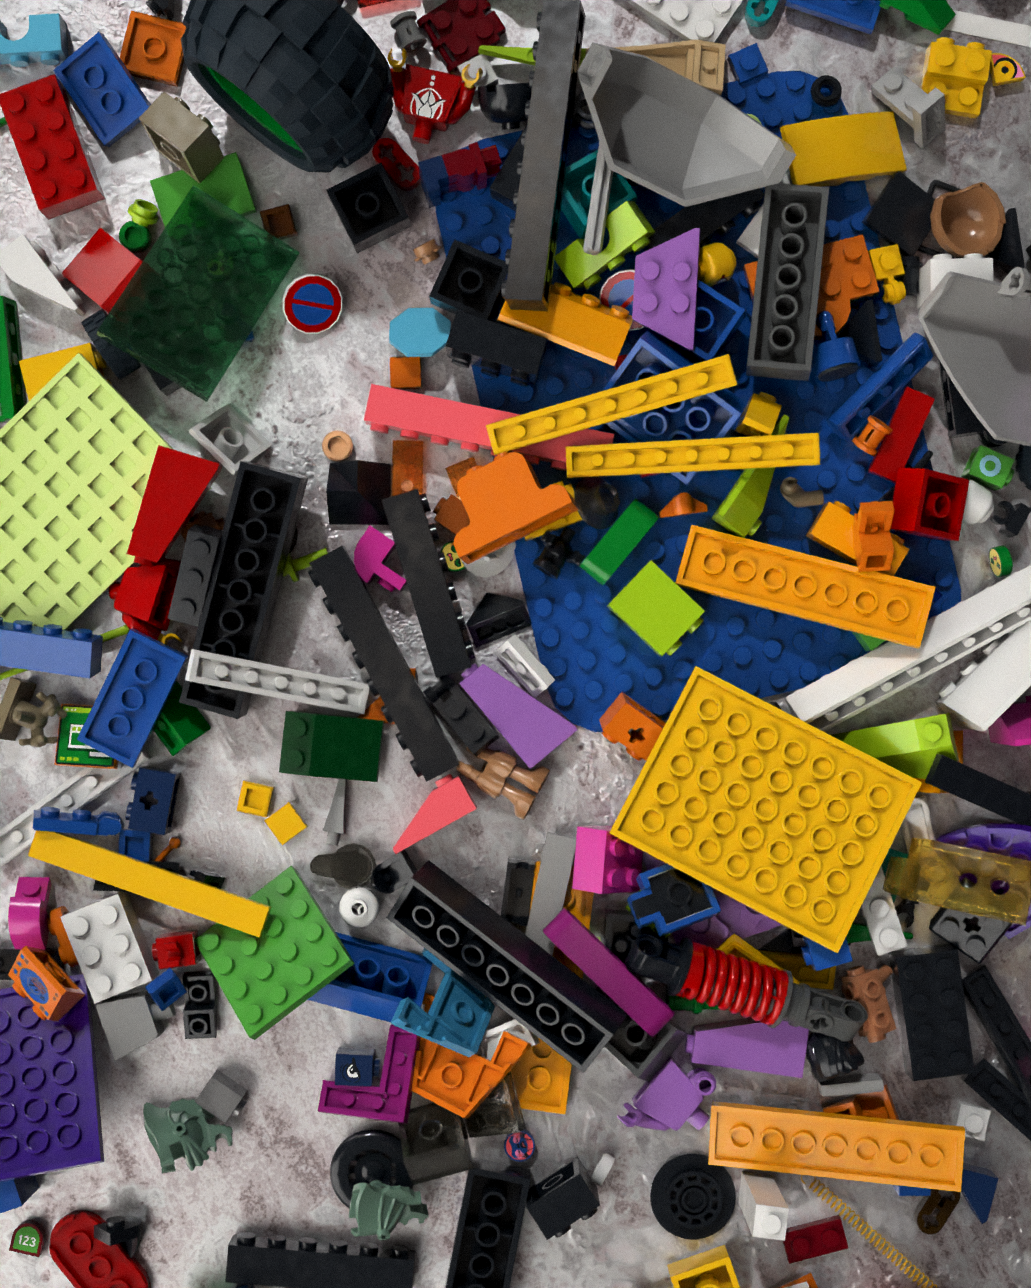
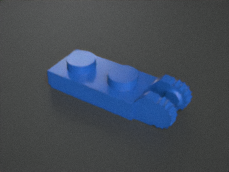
M42 807L41 810H34L33 829L38 831L116 836V834L121 832L122 823L120 815L117 812L110 813V811H103L99 815H92V812L87 810H73V813L60 812V809L55 807Z

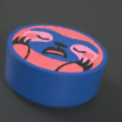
M523 1128L511 1130L506 1135L504 1141V1149L507 1156L518 1162L529 1159L535 1150L533 1135Z

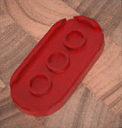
M86 1210L73 1211L62 1217L52 1229L49 1245L50 1255L75 1288H151L147 1272L134 1256L129 1258L123 1242L109 1246L94 1238V1225L106 1222L98 1214Z

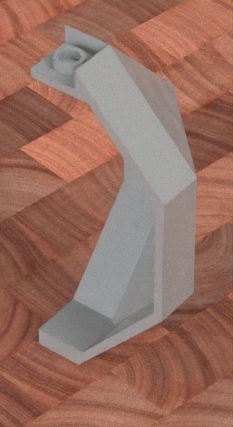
M592 42L577 71L608 169L684 207L778 184L796 156L790 144L719 94L644 55Z

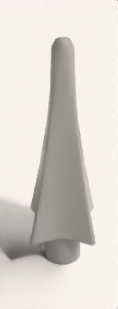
M339 779L330 811L323 831L328 832L326 844L338 846L340 834H346L347 779Z

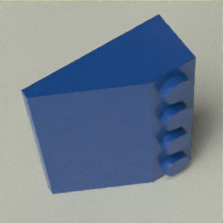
M647 330L639 338L602 391L690 366L693 363L651 331ZM726 388L605 424L630 443L723 438L748 404ZM697 472L671 474L687 485Z

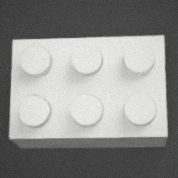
M127 892L115 893L60 917L94 1004L150 982L159 975Z

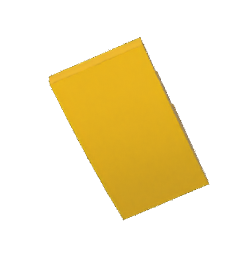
M893 111L842 115L780 127L782 139L790 144L796 153L789 167L792 184L838 186L846 181L870 180L876 176L893 175L897 171L901 173L907 171Z

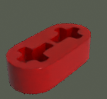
M379 139L372 149L376 164L382 163L388 177L401 190L412 191L420 184L418 165L393 139ZM383 147L386 150L392 148V156L396 161L392 163L387 157L381 159L380 149ZM400 166L406 172L413 170V180L411 182L408 179L401 181L402 174L398 169Z

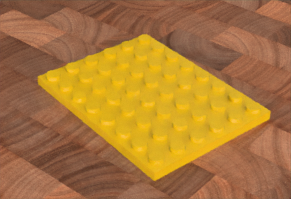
M695 666L609 834L821 946L838 953L922 782Z

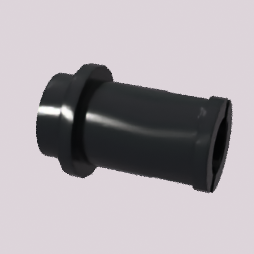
M903 256L901 259L905 274L900 277V281L905 286L906 296L919 295V268L923 267V263L920 262V257Z

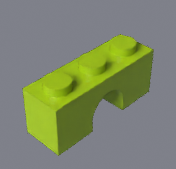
M625 201L607 215L606 227L609 231L610 239L607 247L598 255L585 253L583 249L585 239H576L555 256L554 260L573 288L585 287L589 289L601 280L599 275L608 268L610 271L615 270L626 261L624 258L626 254L632 250L638 252L650 243L648 238L655 231L635 201Z

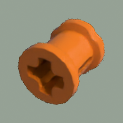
M870 415L867 418L868 424L859 437H854L852 442L864 452L875 456L877 453L876 448L886 434L890 435L893 430L880 419Z

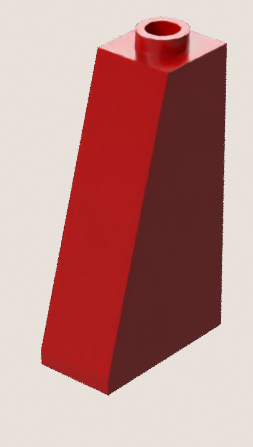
M158 445L127 554L135 556L133 562L152 567L153 562L162 563L222 470V464Z

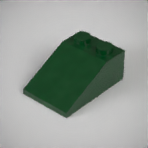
M286 711L279 773L378 782L385 721L304 711Z

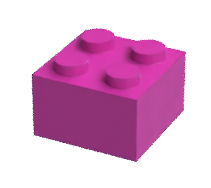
M577 826L572 889L598 894L640 892L636 878L642 873L643 851L609 834L612 826Z

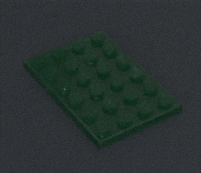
M193 185L99 327L97 335L208 402L300 252Z

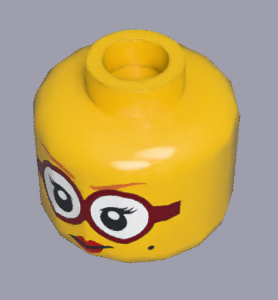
M712 243L700 247L698 280L712 287L731 279L736 267V257L733 251L722 243Z

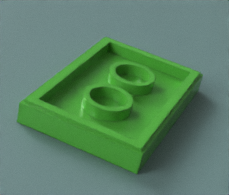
M237 152L225 155L221 162L200 184L182 170L150 180L170 241L257 212Z

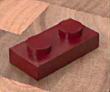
M839 1215L786 1228L785 1241H783L789 1264L848 1249Z

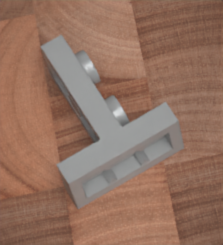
M895 66L871 85L872 93L914 129V142L922 149L946 130L945 94L936 87L927 94Z

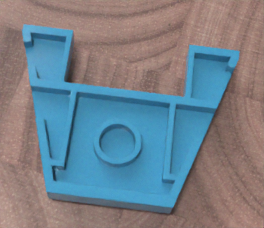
M424 948L422 954L445 973L429 1012L426 1013L407 997L400 1001L391 1023L410 1033L471 1057L478 1052L495 1006L488 997Z

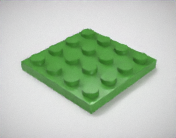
M293 866L287 868L248 898L271 906L261 937L216 923L194 940L246 1033L253 1040H256L355 964L300 874Z

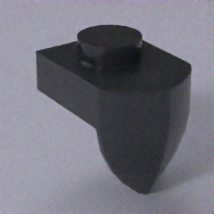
M406 850L395 854L372 870L371 886L384 894H391L408 884L411 877L417 872V869Z
M122 1216L109 1217L106 1219V1222L94 1225V1238L109 1246L123 1242L129 1258H132L137 1252L141 1241V1219Z

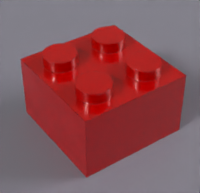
M899 467L892 501L894 514L890 530L930 539L959 541L970 480L924 468Z

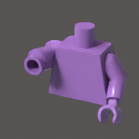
M670 1056L650 1082L646 1081L632 1098L633 1104L637 1109L629 1103H625L623 1106L628 1110V1113L625 1116L618 1115L617 1118L627 1127L636 1125L647 1129L666 1131L672 1128L677 1131L688 1121L697 1130H700L707 1123L710 1116L698 1106L703 1101L704 1096L710 1095L715 1091L716 1079L703 1068H696L686 1073L676 1060Z

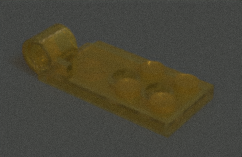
M912 838L907 859L900 857L889 858L883 890L897 895L899 898L1026 926L1031 903V861L925 838ZM964 873H972L978 881L975 886L966 888L959 883L960 876ZM995 880H1004L1008 883L1009 890L1003 895H998L991 890L990 886Z

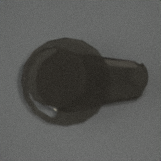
M356 843L346 844L335 853L319 854L310 863L312 873L334 878L336 883L347 889L357 886L358 883H362L360 886L369 884L371 881V871L376 867L375 857L371 851L365 846ZM360 848L369 854L370 858L372 859V864L366 855L359 852Z

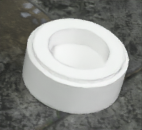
M607 1153L603 1154L591 1176V1181L601 1186L615 1158Z

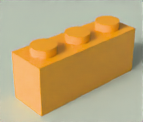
M839 501L834 503L827 502L823 505L806 537L857 566L853 538L854 516L850 514L851 509ZM890 532L894 547L890 570L876 572L894 576L909 548L903 545L904 540Z

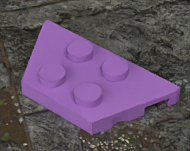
M694 228L636 255L633 321L679 344L688 351H694L700 228Z

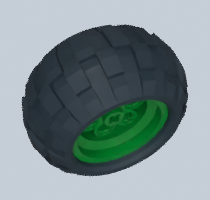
M335 0L190 1L183 19V25L186 26V29L181 38L186 66L202 88L226 113L275 154L304 171L329 173L337 166L339 168H346L362 158L381 138L393 112L392 98L394 96V85L391 70L386 58L375 42Z

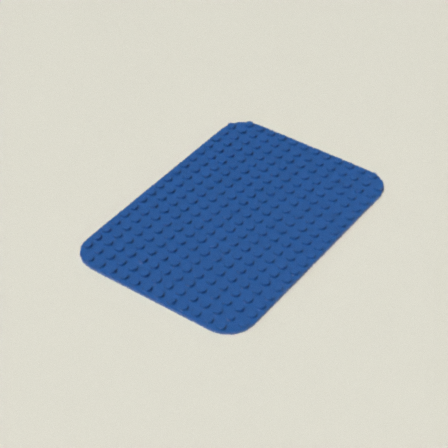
M776 71L761 75L742 84H739L738 80L723 84L721 96L744 113L755 115L764 127L781 139L780 127L784 125L849 115L841 97L833 106L821 107L812 100L810 91L812 84L818 77L802 71ZM827 88L820 90L821 94L825 97L831 95L830 90ZM581 127L578 130L572 129L566 167L598 150L599 138L596 129L586 130ZM522 130L477 141L479 148L483 149L496 145L501 159V169L522 134ZM496 176L487 179L486 188L478 190L477 186L467 192L456 190L440 196L441 205L435 207L446 257L455 239L505 261L506 251L511 249L512 238H510L509 234L510 220L515 219L516 211L490 197V186ZM865 180L846 181L838 186H822L829 187L824 244L863 234L868 251L880 248L878 235L862 223L871 209ZM640 184L631 186L637 195L636 204L653 229L684 208V206ZM765 187L760 188L763 194H765ZM764 196L761 202L759 203L760 206H762L764 203ZM562 210L560 212L555 256L576 239H580ZM756 213L747 219L743 215L734 222L736 226L723 237L718 233L709 240L711 244H724L733 251L736 257V267L731 279L711 288L745 309L746 312L745 319L720 354V356L729 354L737 381L736 386L727 389L745 403L748 402L753 393L759 395L760 392L772 395L777 399L776 403L782 405L777 422L784 414L789 417L785 434L819 433L820 465L775 467L763 512L758 518L762 523L752 537L747 534L745 538L856 566L806 537L823 505L794 507L782 496L780 486L785 478L793 477L798 480L797 484L805 492L822 490L824 504L839 501L851 509L850 514L854 516L855 513L859 512L860 503L879 500L895 485L868 472L874 456L858 448L852 440L847 443L841 439L827 424V419L903 344L894 305L885 303L882 299L881 287L885 285L884 280L877 282L880 290L878 296L858 300L861 303L858 307L860 308L866 300L873 299L882 361L877 366L870 367L860 360L861 365L856 372L832 381L816 379L812 365L808 381L746 376L753 303L743 267L744 264L758 261V258L736 243ZM607 227L605 228L602 251L607 247L610 239ZM643 249L638 252L630 251L624 256L626 261L613 271H610L609 268L599 275L601 280L589 289L585 287L573 288L554 260L551 284L554 285L555 282L569 286L572 289L571 292L580 296L589 294L599 299L601 288L606 280L620 270H635L636 255L645 251ZM501 296L490 321L521 330L497 320L505 302V299ZM851 308L845 327L856 314L858 309L856 310L854 308ZM643 327L640 330L628 332L619 356L629 354L639 338L647 330L651 331L668 345L673 344V342L660 336L655 331ZM843 327V328L841 329V331L837 334L838 337L840 336V334L842 333V331L845 329V327ZM547 340L546 352L535 385L528 383L527 387L510 382L511 377L499 374L498 378L481 373L482 368L471 365L480 406L520 415L601 392L616 372L615 366ZM674 343L675 350L693 364L702 362ZM912 380L874 417L888 425L905 387L908 386L914 389ZM742 414L723 438L747 437L735 431ZM606 424L588 428L614 434L613 444L630 443ZM866 425L860 430V432L855 437H859V435L866 427ZM923 427L904 468H913L928 451ZM539 460V465L531 464L542 489L560 481H563L564 486L572 484L584 519L567 526L576 532L570 541V545L573 551H579L580 554L585 555V558L635 498L658 516L659 512L675 495L683 492L689 493L693 498L706 504L708 509L707 512L666 518H660L659 516V519L603 586L574 563L566 562L557 580L532 565L533 561L541 554L545 547L541 541L542 536L529 541H525L524 537L515 541V557L529 617L532 622L531 625L539 660L555 679L547 687L554 706L573 724L594 732H603L599 719L621 692L661 720H668L695 666L757 698H764L802 689L819 680L822 676L830 674L850 661L870 652L863 649L851 631L680 587L705 611L700 616L704 621L692 634L686 631L679 638L682 644L671 656L665 653L660 657L616 616L607 605L650 560L675 582L691 525L734 535L711 518L745 469L735 472L728 470L698 471L686 485L671 473H662L641 478L640 475L567 478V471L551 468L550 462ZM931 460L928 461L924 469L933 470ZM564 528L553 531L551 534L560 536ZM890 530L891 533L904 540L903 545L909 548L894 576L936 587L927 621L931 617L939 615L961 602V588L950 541L930 539Z

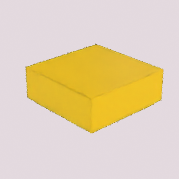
M244 780L236 811L268 817L274 787Z
M288 802L264 820L282 845L308 826L291 802Z

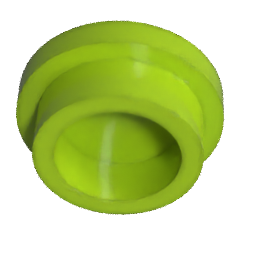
M136 199L134 204H131L128 208V213L132 216L131 219L138 225L147 227L149 224L153 225L158 221V208L151 202Z

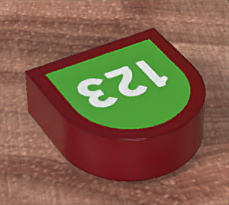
M34 1220L22 1222L13 1232L9 1251L39 1257L42 1254L45 1241L43 1226Z

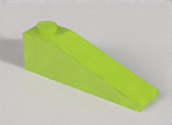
M784 414L778 420L771 435H785L789 421L787 415ZM775 468L745 469L711 519L735 536L745 538L748 534L752 537L762 523L758 518L763 512Z
M950 713L831 735L914 778H927L937 753L959 762Z

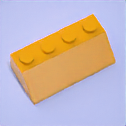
M555 282L554 285L551 284L548 312L511 310L505 300L497 320L612 366L616 364L633 322L632 316L629 315V311L616 305H612L610 308L600 304V299L589 294L580 296L571 292L572 289L569 286Z

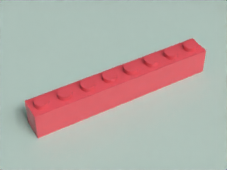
M371 384L364 421L367 425H371V431L388 434L389 429L401 432V437L418 440L419 435L431 438V443L448 446L449 442L461 444L460 449L471 452H478L479 448L491 450L490 455L496 457L497 455L493 453L486 425L519 416L520 414ZM587 428L508 452L522 454L530 464L539 465V460L550 462L551 468L567 471L566 446L613 444L614 434Z

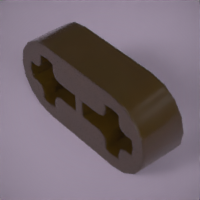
M931 1189V1196H923L914 1211V1221L918 1228L926 1234L938 1233L958 1204L961 1197L960 1192L951 1191L950 1197L944 1195L941 1199L939 1190ZM933 1212L932 1215L935 1221L933 1223L928 1221L925 1224L922 1216L924 1214L930 1215Z

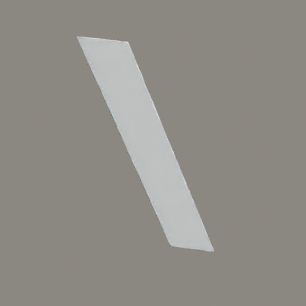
M953 10L956 15L944 28V30L1031 48V26Z

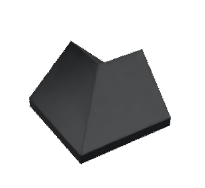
M360 460L330 463L326 489L329 524L389 525L382 499L391 497V464Z

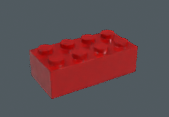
M53 74L1 93L0 105L39 211L50 220L104 200V193L65 87L58 77Z

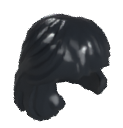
M812 1032L809 1035L806 1056L812 1076L816 1081L823 1082L839 1077L841 1074L846 1075L851 1071L858 1070V1066L864 1064V1057L853 1043V1039L844 1042L822 1033Z

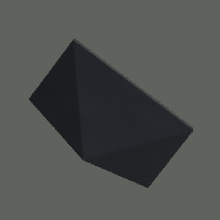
M1010 208L1005 212L1006 223L1003 226L1001 239L995 246V250L984 256L985 258H993V264L1007 274L1015 267L1025 268L1016 208Z
M873 299L866 300L838 337L853 338L859 359L870 367L877 366L882 361Z
M486 593L466 625L477 648L531 626L532 622L523 600Z

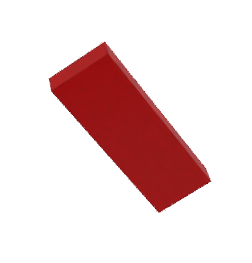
M908 386L905 387L888 424L893 431L890 435L886 434L880 442L868 472L896 484L898 468L905 467L934 403V398Z

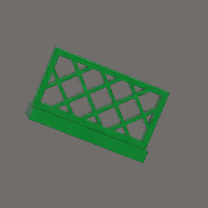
M0 296V423H8L26 405V396L19 361L22 360L17 303L10 298Z

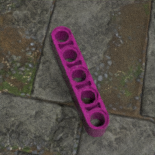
M563 908L542 930L569 959L650 1036L654 1037L675 1015L661 998L637 975L631 973L626 965L566 908Z

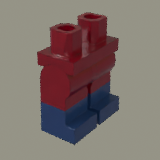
M478 142L469 144L468 149H459L418 162L419 178L429 208L441 205V195L456 190L467 192L477 186L478 190L486 188L487 179L497 176L500 171L501 159L496 145L480 149Z

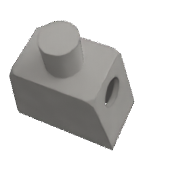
M148 991L110 997L95 1005L115 1061L159 1037L164 1032L162 1020L176 1015L173 1003L161 1011Z

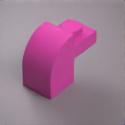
M369 525L356 545L354 551L355 568L366 583L370 584L375 576L378 575L380 579L377 583L390 592L397 588L402 592L407 585V581L384 565L396 547L395 542L371 525Z
M19 877L15 897H10L8 911L9 934L15 949L30 946L46 950L49 936L47 905L52 885L50 877Z

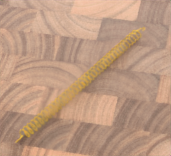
M814 1176L815 1180L811 1183L809 1189H811L817 1181H819V1185L813 1190V1193H815L818 1190L819 1186L823 1185V1189L818 1193L817 1197H819L825 1189H828V1192L822 1197V1200H824L829 1193H832V1196L827 1200L826 1204H829L832 1198L836 1196V1201H834L831 1204L830 1208H833L836 1202L840 1200L841 1203L837 1206L835 1212H837L843 1204H845V1208L839 1213V1216H841L847 1208L850 1209L849 1212L844 1216L843 1220H845L851 1212H854V1215L848 1220L849 1224L852 1222L855 1216H858V1220H856L853 1223L852 1228L857 1225L859 1220H862V1224L858 1226L856 1231H859L862 1228L863 1224L866 1223L867 1227L863 1229L861 1235H863L869 1227L871 1228V1231L865 1236V1239H868L873 1231L876 1232L875 1235L870 1239L869 1243H872L876 1236L879 1235L880 1238L874 1243V1247H876L879 1244L881 1239H884V1243H882L879 1246L878 1251H880L884 1247L885 1243L889 1244L888 1247L885 1248L882 1252V1255H884L888 1251L889 1247H893V1250L887 1255V1259L891 1257L894 1251H897V1254L891 1259V1262H894L899 1254L902 1257L896 1262L895 1266H898L901 1263L902 1259L905 1258L906 1262H904L900 1266V1270H902L906 1266L907 1262H910V1266H908L905 1269L904 1274L908 1273L911 1266L915 1267V1269L911 1271L908 1275V1278H911L913 1276L915 1270H919V1273L913 1278V1282H915L918 1279L920 1274H923V1277L917 1282V1286H919L923 1282L924 1278H927L928 1281H926L921 1288H925L928 1282L930 1281L932 1282V1285L928 1288H932L934 1285L937 1288V1285L933 1284V1281L929 1280L927 1276H924L923 1272L920 1273V1269H916L915 1265H911V1261H907V1258L903 1257L902 1253H898V1250L894 1249L893 1245L890 1246L889 1242H885V1238H881V1234H877L876 1230H872V1226H868V1223L864 1222L862 1218L859 1219V1215H855V1211H851L850 1207H846V1203H842V1200L838 1199L837 1195L833 1196V1192H829V1188H825V1185L820 1184V1180H816V1177Z

